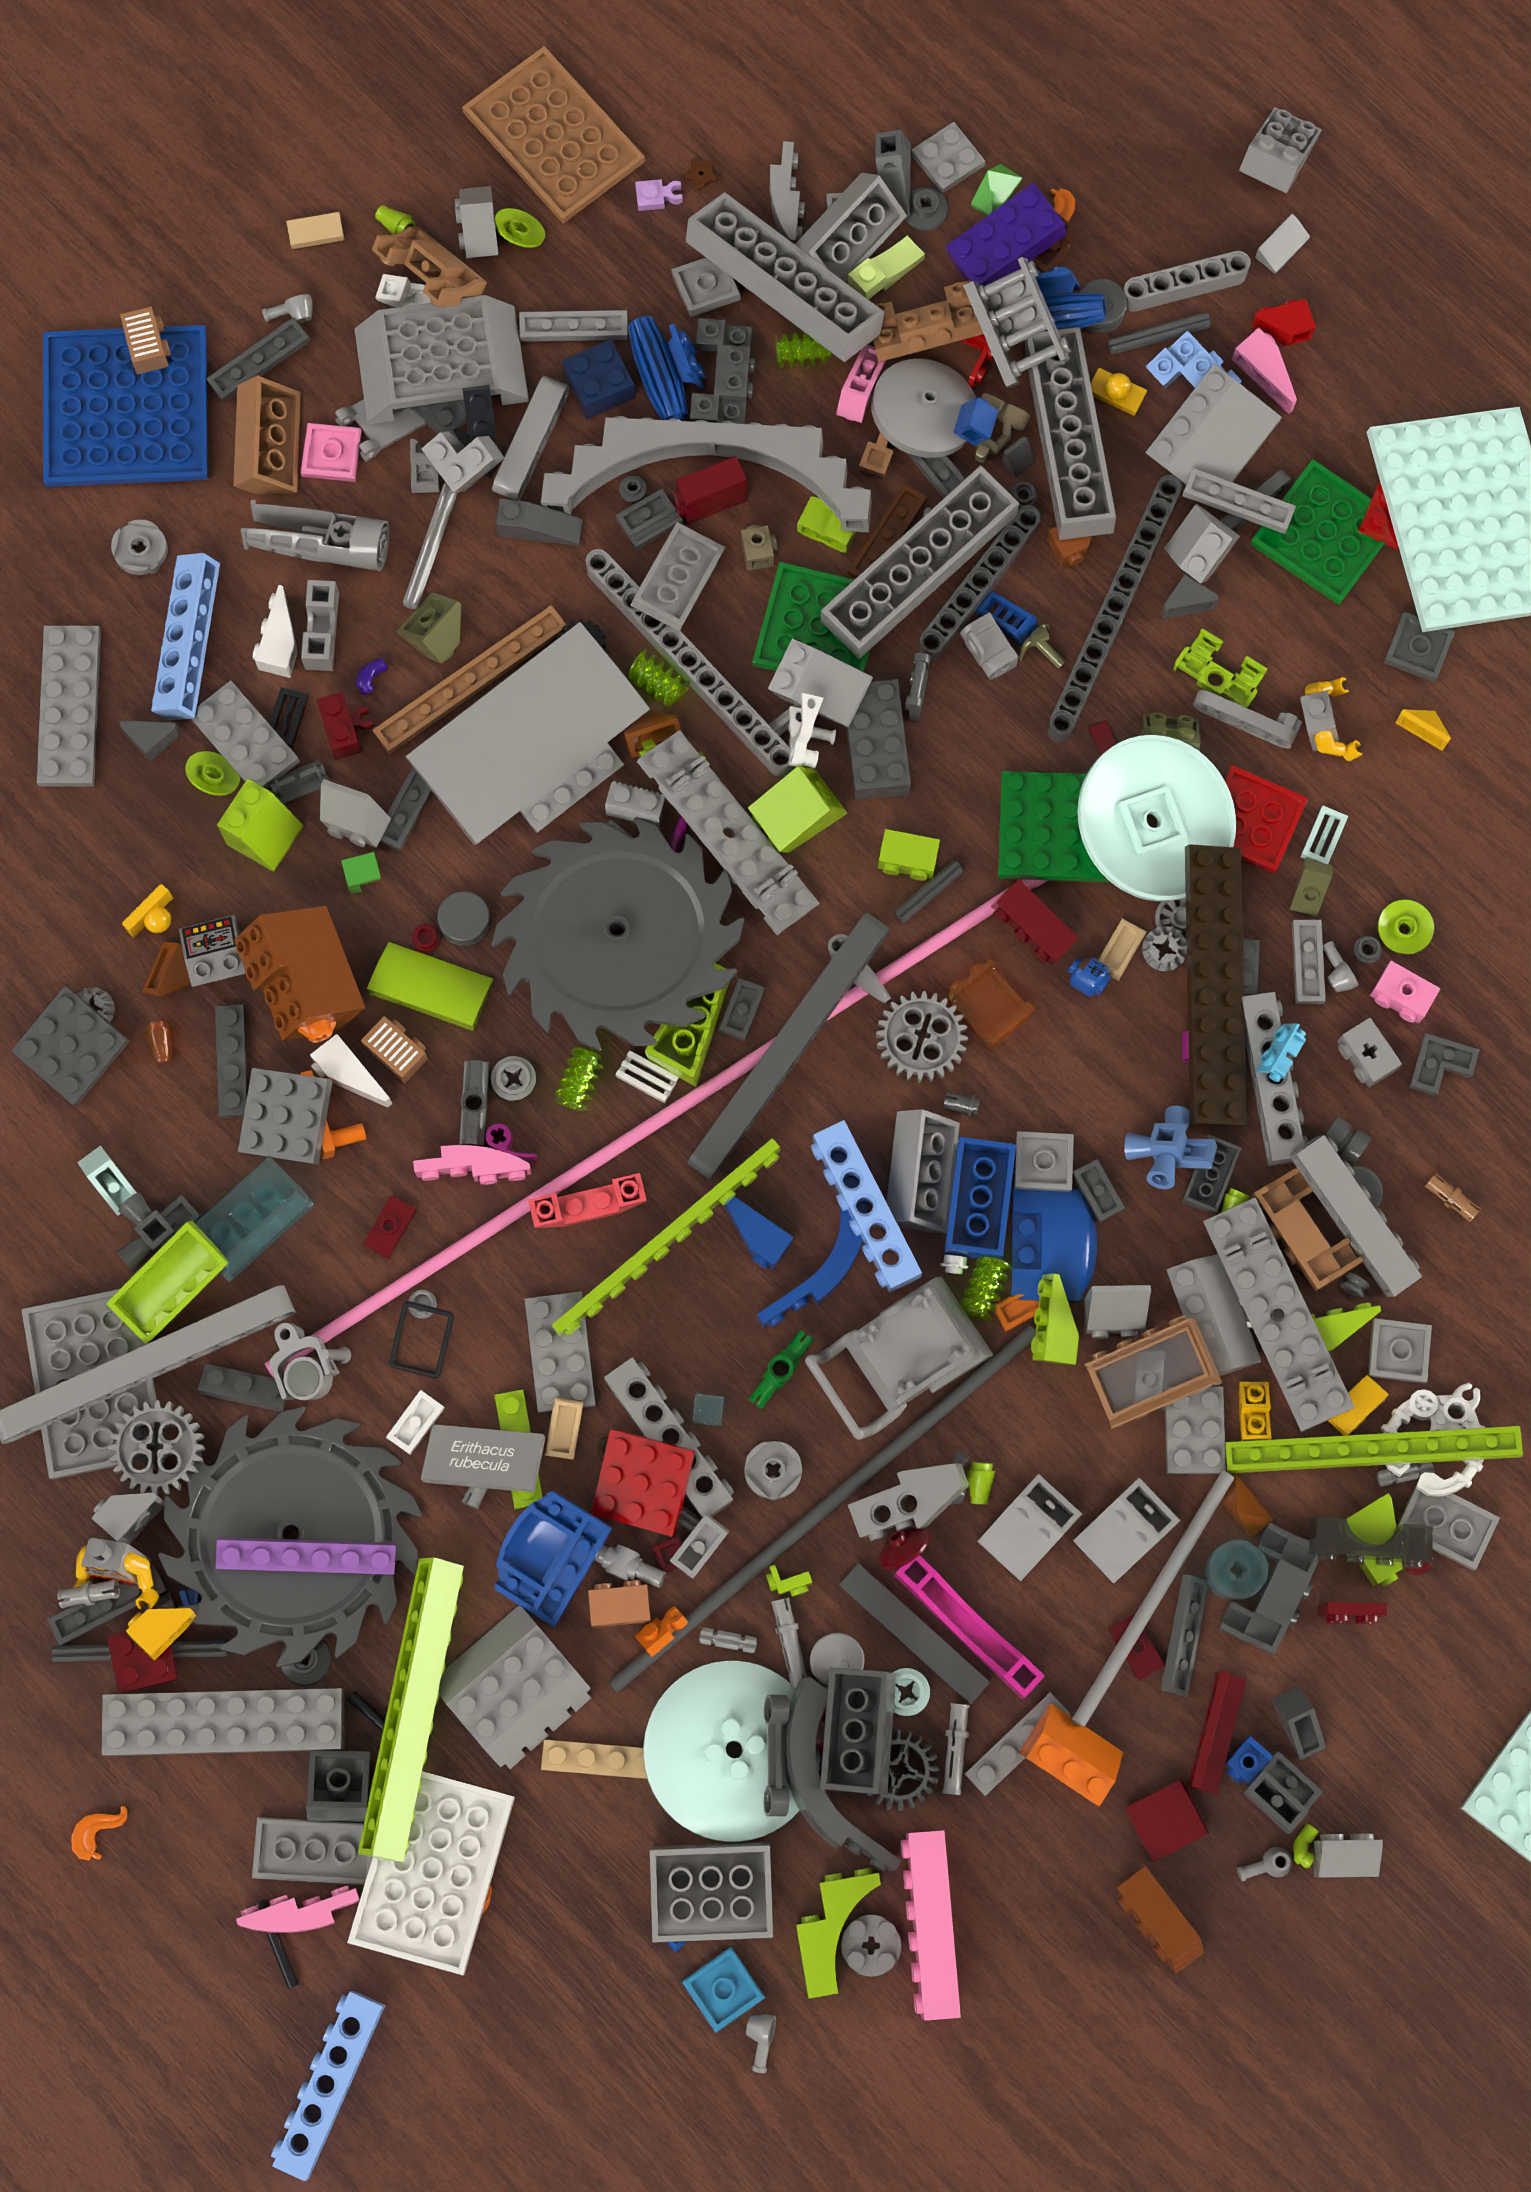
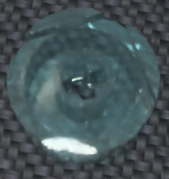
M1245 1540L1225 1542L1210 1553L1205 1564V1579L1208 1582L1209 1588L1214 1595L1227 1601H1242L1252 1597L1261 1590L1268 1577V1563L1265 1555L1252 1543ZM1234 1564H1236L1238 1569H1242V1573L1237 1578L1234 1573L1230 1572V1568L1234 1567Z

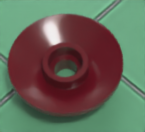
M917 1527L894 1532L879 1554V1564L882 1568L891 1570L910 1563L924 1551L929 1543L930 1533L926 1528L917 1529Z

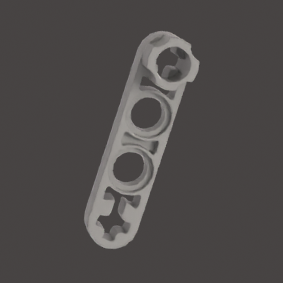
M1205 690L1198 691L1193 702V706L1198 711L1286 749L1292 747L1302 725V721L1291 713L1281 712L1275 721Z

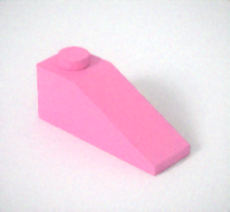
M1258 328L1236 347L1232 361L1280 407L1290 414L1294 409L1297 398L1282 356L1273 337Z
M866 345L861 349L842 388L836 415L862 423L871 404L873 390L887 360L878 361L875 347Z

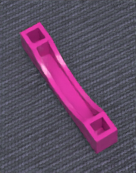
M920 1555L910 1563L900 1567L894 1574L917 1599L1021 1699H1024L1045 1677L1022 1653L988 1625Z

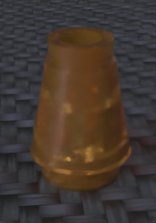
M157 1021L147 1023V1031H144L155 1063L172 1061V1027H169V1022Z

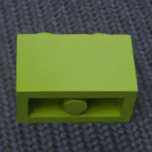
M885 829L878 869H882L884 873L889 875L908 874L912 879L925 881L927 878L932 879L940 840Z

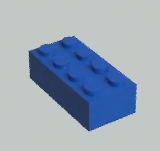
M959 1137L943 1255L1001 1262L1004 1251L1016 1144Z

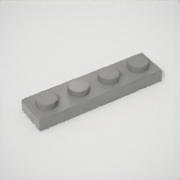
M627 310L519 312L520 342L628 340Z
M1194 468L1182 495L1183 497L1283 534L1286 533L1296 508L1295 505Z
M1051 1692L964 1774L984 1796L1025 1759L1018 1753L1050 1703L1070 1715Z

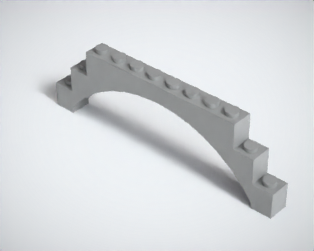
M616 416L614 418H605L602 447L594 444L575 445L571 474L559 471L544 473L541 505L572 515V510L588 495L605 483L628 471L665 459L704 455L731 458L737 456L739 459L755 462L777 470L798 481L831 509L841 522L842 531L869 532L872 499L871 490L862 487L846 488V459L837 456L822 458V428H816L811 425L791 427L786 424L770 426L760 423L735 424L730 421L709 423L705 420L689 422L679 419L654 420L649 417L628 419L624 416Z

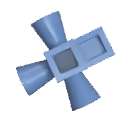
M1168 1107L1165 1111V1123H1155L1151 1137L1128 1132L1126 1135L1125 1156L1127 1160L1153 1156L1155 1163L1147 1175V1181L1155 1188H1172L1175 1185V1168H1212L1217 1150L1215 1139H1187L1185 1132L1190 1125V1111L1185 1107Z

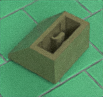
M1159 712L1143 714L1141 736L1160 735L1171 737L1199 751L1200 733L1198 719L1186 715L1171 717Z

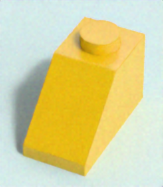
M190 1608L147 1609L143 1614L139 1612L129 1621V1628L126 1632L155 1661L193 1623L191 1620L196 1617V1614Z

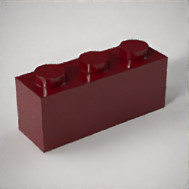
M1020 879L1015 881L991 905L995 910L993 912L995 917L1003 924L1008 923L1015 930L1013 932L1015 937L1023 944L1028 943L1035 950L1033 954L1044 964L1047 962L1049 965L1057 962L1079 939Z

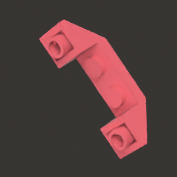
M637 1173L612 1179L613 1184L561 1197H557L556 1193L529 1199L528 1202L534 1227H565L619 1214L647 1201L641 1175Z

